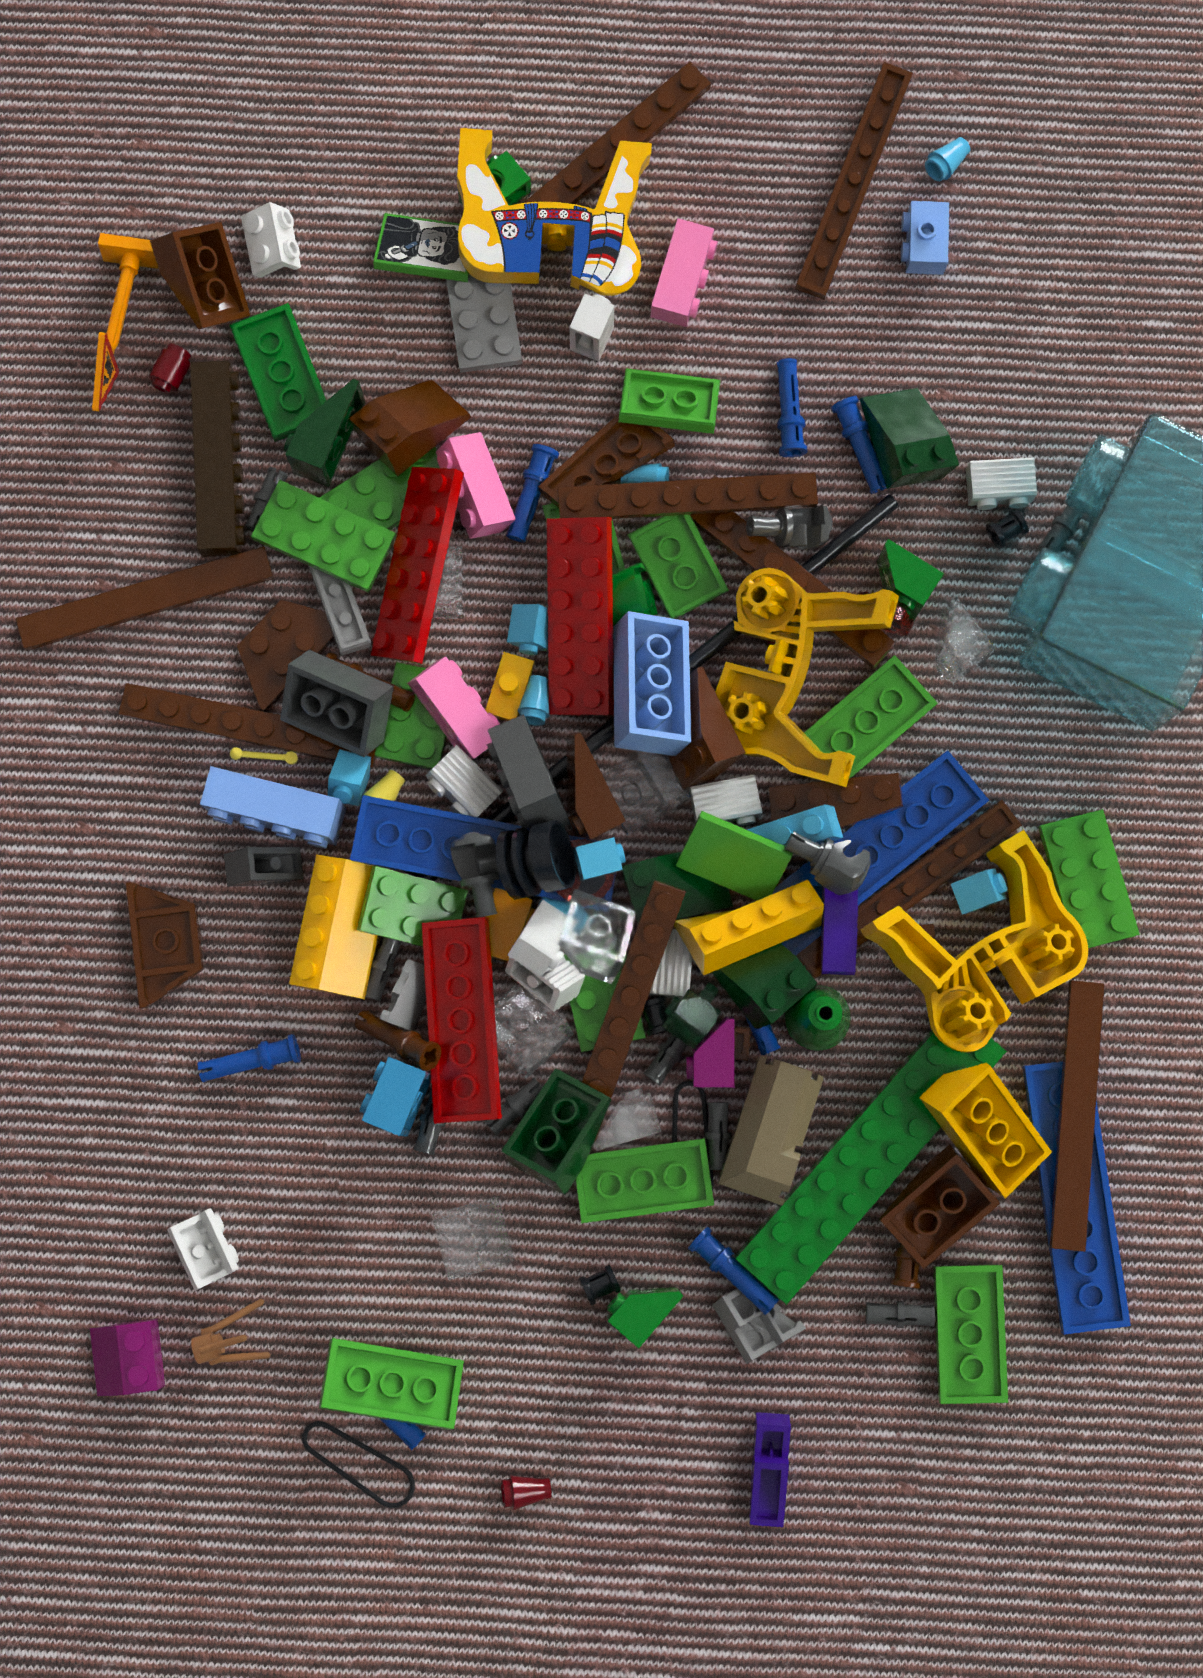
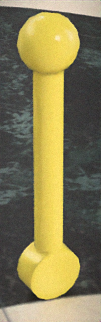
M234 747L230 751V756L234 760H238L241 757L282 760L290 765H294L298 761V756L293 751H289L286 754L242 751L238 747Z

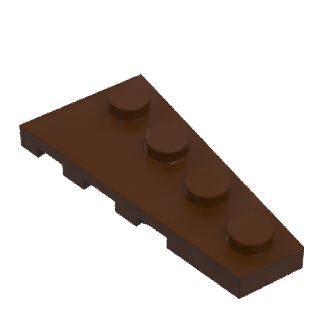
M618 413L538 486L540 493L559 508L558 487L610 484L675 447V441L659 427L618 422Z
M899 773L849 778L847 787L824 781L769 787L772 821L825 804L835 807L840 828L844 829L846 826L866 821L903 807Z

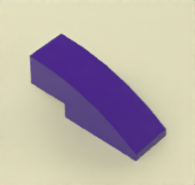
M822 886L824 910L821 924V974L855 975L858 889L844 895H837Z
M756 1412L749 1525L784 1527L791 1433L789 1414Z

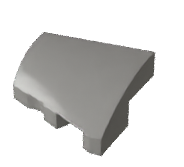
M407 959L400 977L392 990L388 1011L383 1009L380 1020L408 1031H415L426 1002L423 964Z
M738 1289L723 1296L713 1304L714 1309L746 1364L806 1329L801 1321L795 1323L780 1312L781 1307L778 1304L774 1305L766 1316L763 1315V1312Z

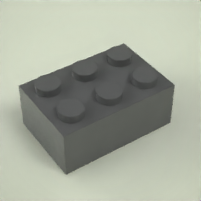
M308 650L288 664L280 720L365 757L384 742L394 686Z
M524 714L488 729L492 742L488 743L487 747L493 761L497 765V773L504 789L506 788L509 795L507 797L518 818L521 828L526 827L530 830L535 824L558 820L564 827L571 824L543 754Z

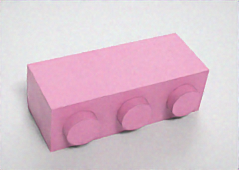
M677 219L651 305V318L687 327L690 317L696 318L700 299L696 298L698 288H705L709 270L704 269L707 259L713 260L718 241L713 240L714 228Z
M482 433L448 438L436 451L437 461L440 468L457 469L464 472L457 508L460 513L461 523L466 528L469 538L502 533L516 518Z
M445 656L434 662L407 684L415 692V695L454 747L458 745L471 759H475L488 749L487 744L492 742L488 729L500 725V723L493 714L487 713L480 704L482 700L478 692L473 687H468L464 682L459 666L453 660L449 661Z

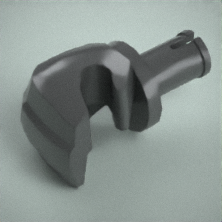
M823 505L792 510L789 508H779L775 517L750 515L747 519L746 529L748 536H774L778 546L788 549L813 550L828 541L833 521L827 506Z
M793 831L784 847V850L790 851L809 861L811 866L809 873L815 875L814 879L823 887L837 895H844L857 890L862 885L871 863L870 852L864 849L853 857L844 855V851L851 843V840L834 843L833 840L827 838L824 843L821 842L819 845Z
M468 832L451 843L452 860L455 869L462 878L460 880L461 887L468 885V889L472 888L477 913L476 917L497 914L491 884H494V880L500 879L496 862V844L490 834Z

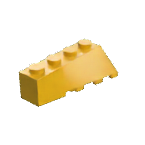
M805 880L736 910L676 920L674 926L704 976L821 926L824 904L810 881Z

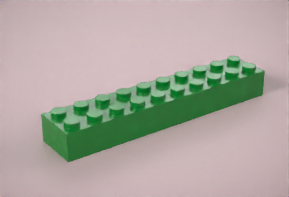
M931 1030L784 1198L786 1200L783 1206L778 1205L733 1257L787 1305L941 1128L919 1097L943 1074L987 1063L993 1068L1007 1051L990 1038L988 1043L979 1050L969 1053L959 1052L943 1044Z

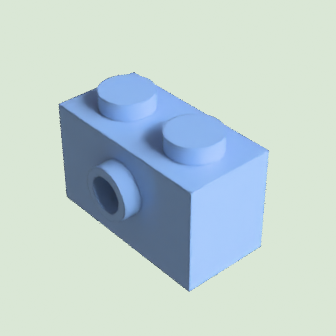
M911 201L908 212H903L901 231L907 232L906 242H902L901 262H906V273L943 275L948 264L949 202Z

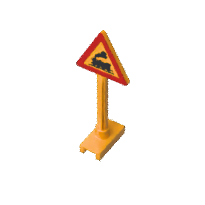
M100 233L98 246L103 261L119 263L121 273L107 332H99L92 411H100L119 375L114 352L120 341L134 277L138 274L139 267L159 269L150 243L151 240Z

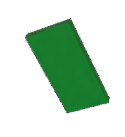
M289 303L229 325L274 442L287 438L290 433L294 434L297 426L327 401Z

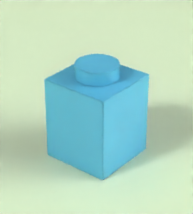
M513 604L507 642L519 647V652L527 655H537L538 651H548V608L540 604Z
M339 749L328 778V796L339 798L343 804L359 806L370 778L371 757H363L356 753Z
M614 837L573 848L581 881L623 870L621 863L626 862L622 844H616Z
M995 868L951 883L962 915L1007 899L1005 895L1007 891L1006 882L1001 873L997 874Z

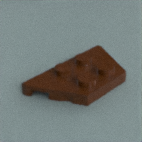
M280 600L237 645L262 711L267 712L284 694L288 664L308 650L321 654L334 640L325 611Z
M126 882L139 1008L144 1009L204 970L197 905L132 882Z

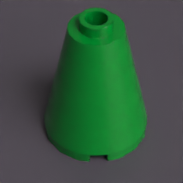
M643 563L634 564L612 576L613 627L628 611L648 615L657 614L650 579L643 580L641 572L646 571Z
M815 985L785 1012L788 1034L797 1044L809 1050L820 1051L836 1046L844 1039L850 1027L851 1016L846 1000L839 992L824 985ZM820 1009L826 1013L827 1020L820 1017Z

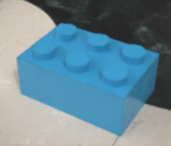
M388 1056L386 1063L383 1061L379 1062L373 1076V1080L377 1081V1085L373 1094H366L359 1112L364 1113L362 1121L395 1135L408 1137L430 1085L431 1074Z

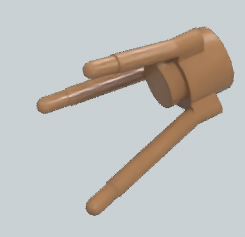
M259 1299L213 1326L201 1329V1335L193 1337L191 1340L196 1362L201 1364L209 1361L210 1365H215L221 1362L270 1358L271 1354L269 1352L221 1355L225 1353V1347L247 1340V1336L240 1335L223 1340L220 1333L215 1334L217 1331L262 1306L264 1300Z

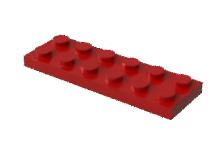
M411 468L398 532L394 542L391 564L387 574L384 596L380 606L376 632L373 638L371 656L418 664L423 663L464 472L448 468Z
M612 517L547 518L549 714L614 715Z
M478 917L422 923L429 1041L438 1043L442 1051L439 1062L431 1069L434 1124L502 1119L489 918Z

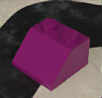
M725 1016L693 1048V1057H686L687 1079H693L694 1087H734L733 1016Z
M158 1318L90 1328L97 1396L129 1395L156 1391L165 1386Z

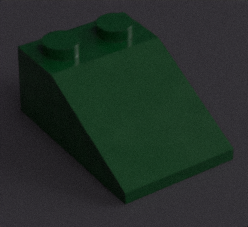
M352 379L303 420L297 426L294 434H289L284 445V452H286L285 455L294 474L326 487L330 486L354 430L349 418L365 405L364 395L358 380Z
M918 388L867 396L860 399L887 489L943 479L959 465L950 434Z
M681 851L622 866L623 870H621L637 927L654 880L686 891L676 920L702 916L733 907L729 889L676 867Z
M781 943L712 972L755 1029L774 1023L818 984L798 957Z
M555 1068L501 1152L512 1166L566 1195L585 1164L610 1105L611 1098Z

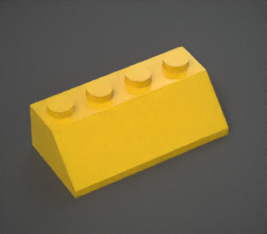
M316 854L289 981L290 985L365 1000L378 936L357 931V926L373 865Z
M987 1063L943 1074L919 1097L974 1172L989 1188L1005 1199L1052 1153L995 1071Z

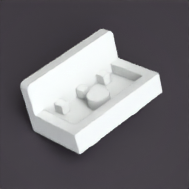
M269 202L241 216L252 275L261 278L282 267H288L293 270L301 267L300 251L293 230L294 221L288 209Z
M211 1208L167 1229L195 1291L238 1270L237 1263L239 1259L237 1252L231 1244H227L223 1235L225 1231L224 1224L220 1216L214 1214Z

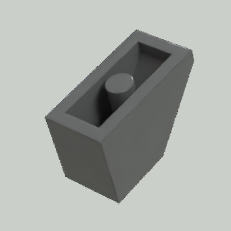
M246 847L224 854L227 887L260 886L304 879L300 847Z

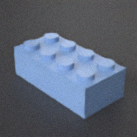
M628 611L613 627L614 747L676 756L691 743L689 621Z
M210 766L200 805L208 811L207 815L213 817L215 821L232 825L233 820H237L240 824L245 825L244 828L261 833L264 832V828L272 829L271 831L275 832L276 836L295 841L296 836L304 837L303 839L308 841L307 844L324 849L327 848L328 844L337 845L346 812V807L339 798Z

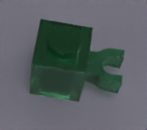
M708 982L703 991L701 990L698 995L688 989L681 998L674 996L664 1011L669 1016L662 1027L695 1049L707 1036L721 1014V1011L710 1004L719 989Z

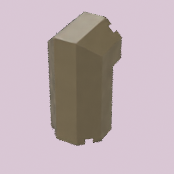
M760 1055L758 1056L717 1184L783 1206L786 1199L779 1196L782 1191L789 1193L801 1155L794 1152L795 1147L803 1146L824 1076L818 1074L814 1076V1079H811L812 1071L776 1059L773 1062L770 1061L769 1064H765L767 1057Z

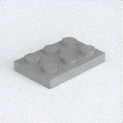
M469 275L468 282L446 279L460 373L522 364L511 283H486L477 280Z

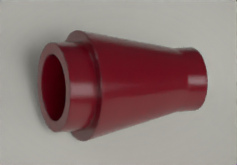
M509 1475V1479L501 1480V1495L504 1508L512 1507V1510H516L545 1499H551L550 1479Z

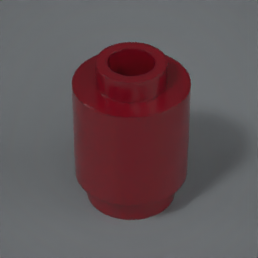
M169 343L166 349L163 348L149 374V378L153 381L152 386L166 394H169L170 390L177 392L190 367L189 360L192 355L182 347Z

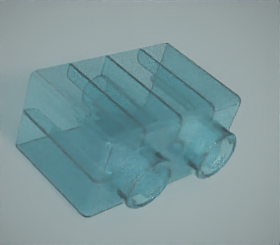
M1154 413L1144 420L1126 445L1103 434L1097 437L1081 464L1064 501L1067 506L1088 516L1068 558L1048 548H1043L1027 572L1008 612L1009 618L1032 629L1018 657L1022 667L1150 731H1156L1185 709L1203 674V435L1161 414Z

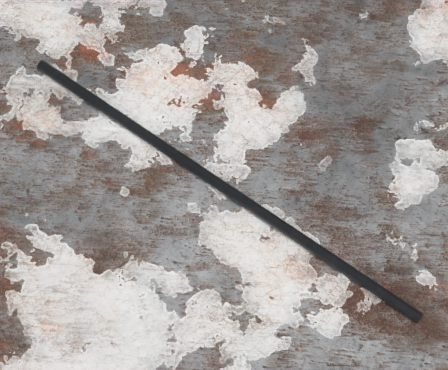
M890 494L887 495L801 566L814 576L897 509L899 505L895 498ZM733 620L689 655L690 674L742 634L734 630ZM614 716L585 739L591 754L614 737ZM567 754L549 768L554 784L567 775ZM508 801L487 819L508 823L516 815ZM423 874L416 875V877L424 878L431 881H436L438 879V877Z

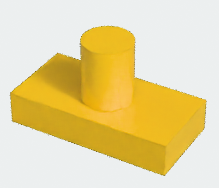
M503 652L485 709L487 713H491L496 718L505 721L519 716L518 708L529 682V677L532 674L535 664L534 660Z

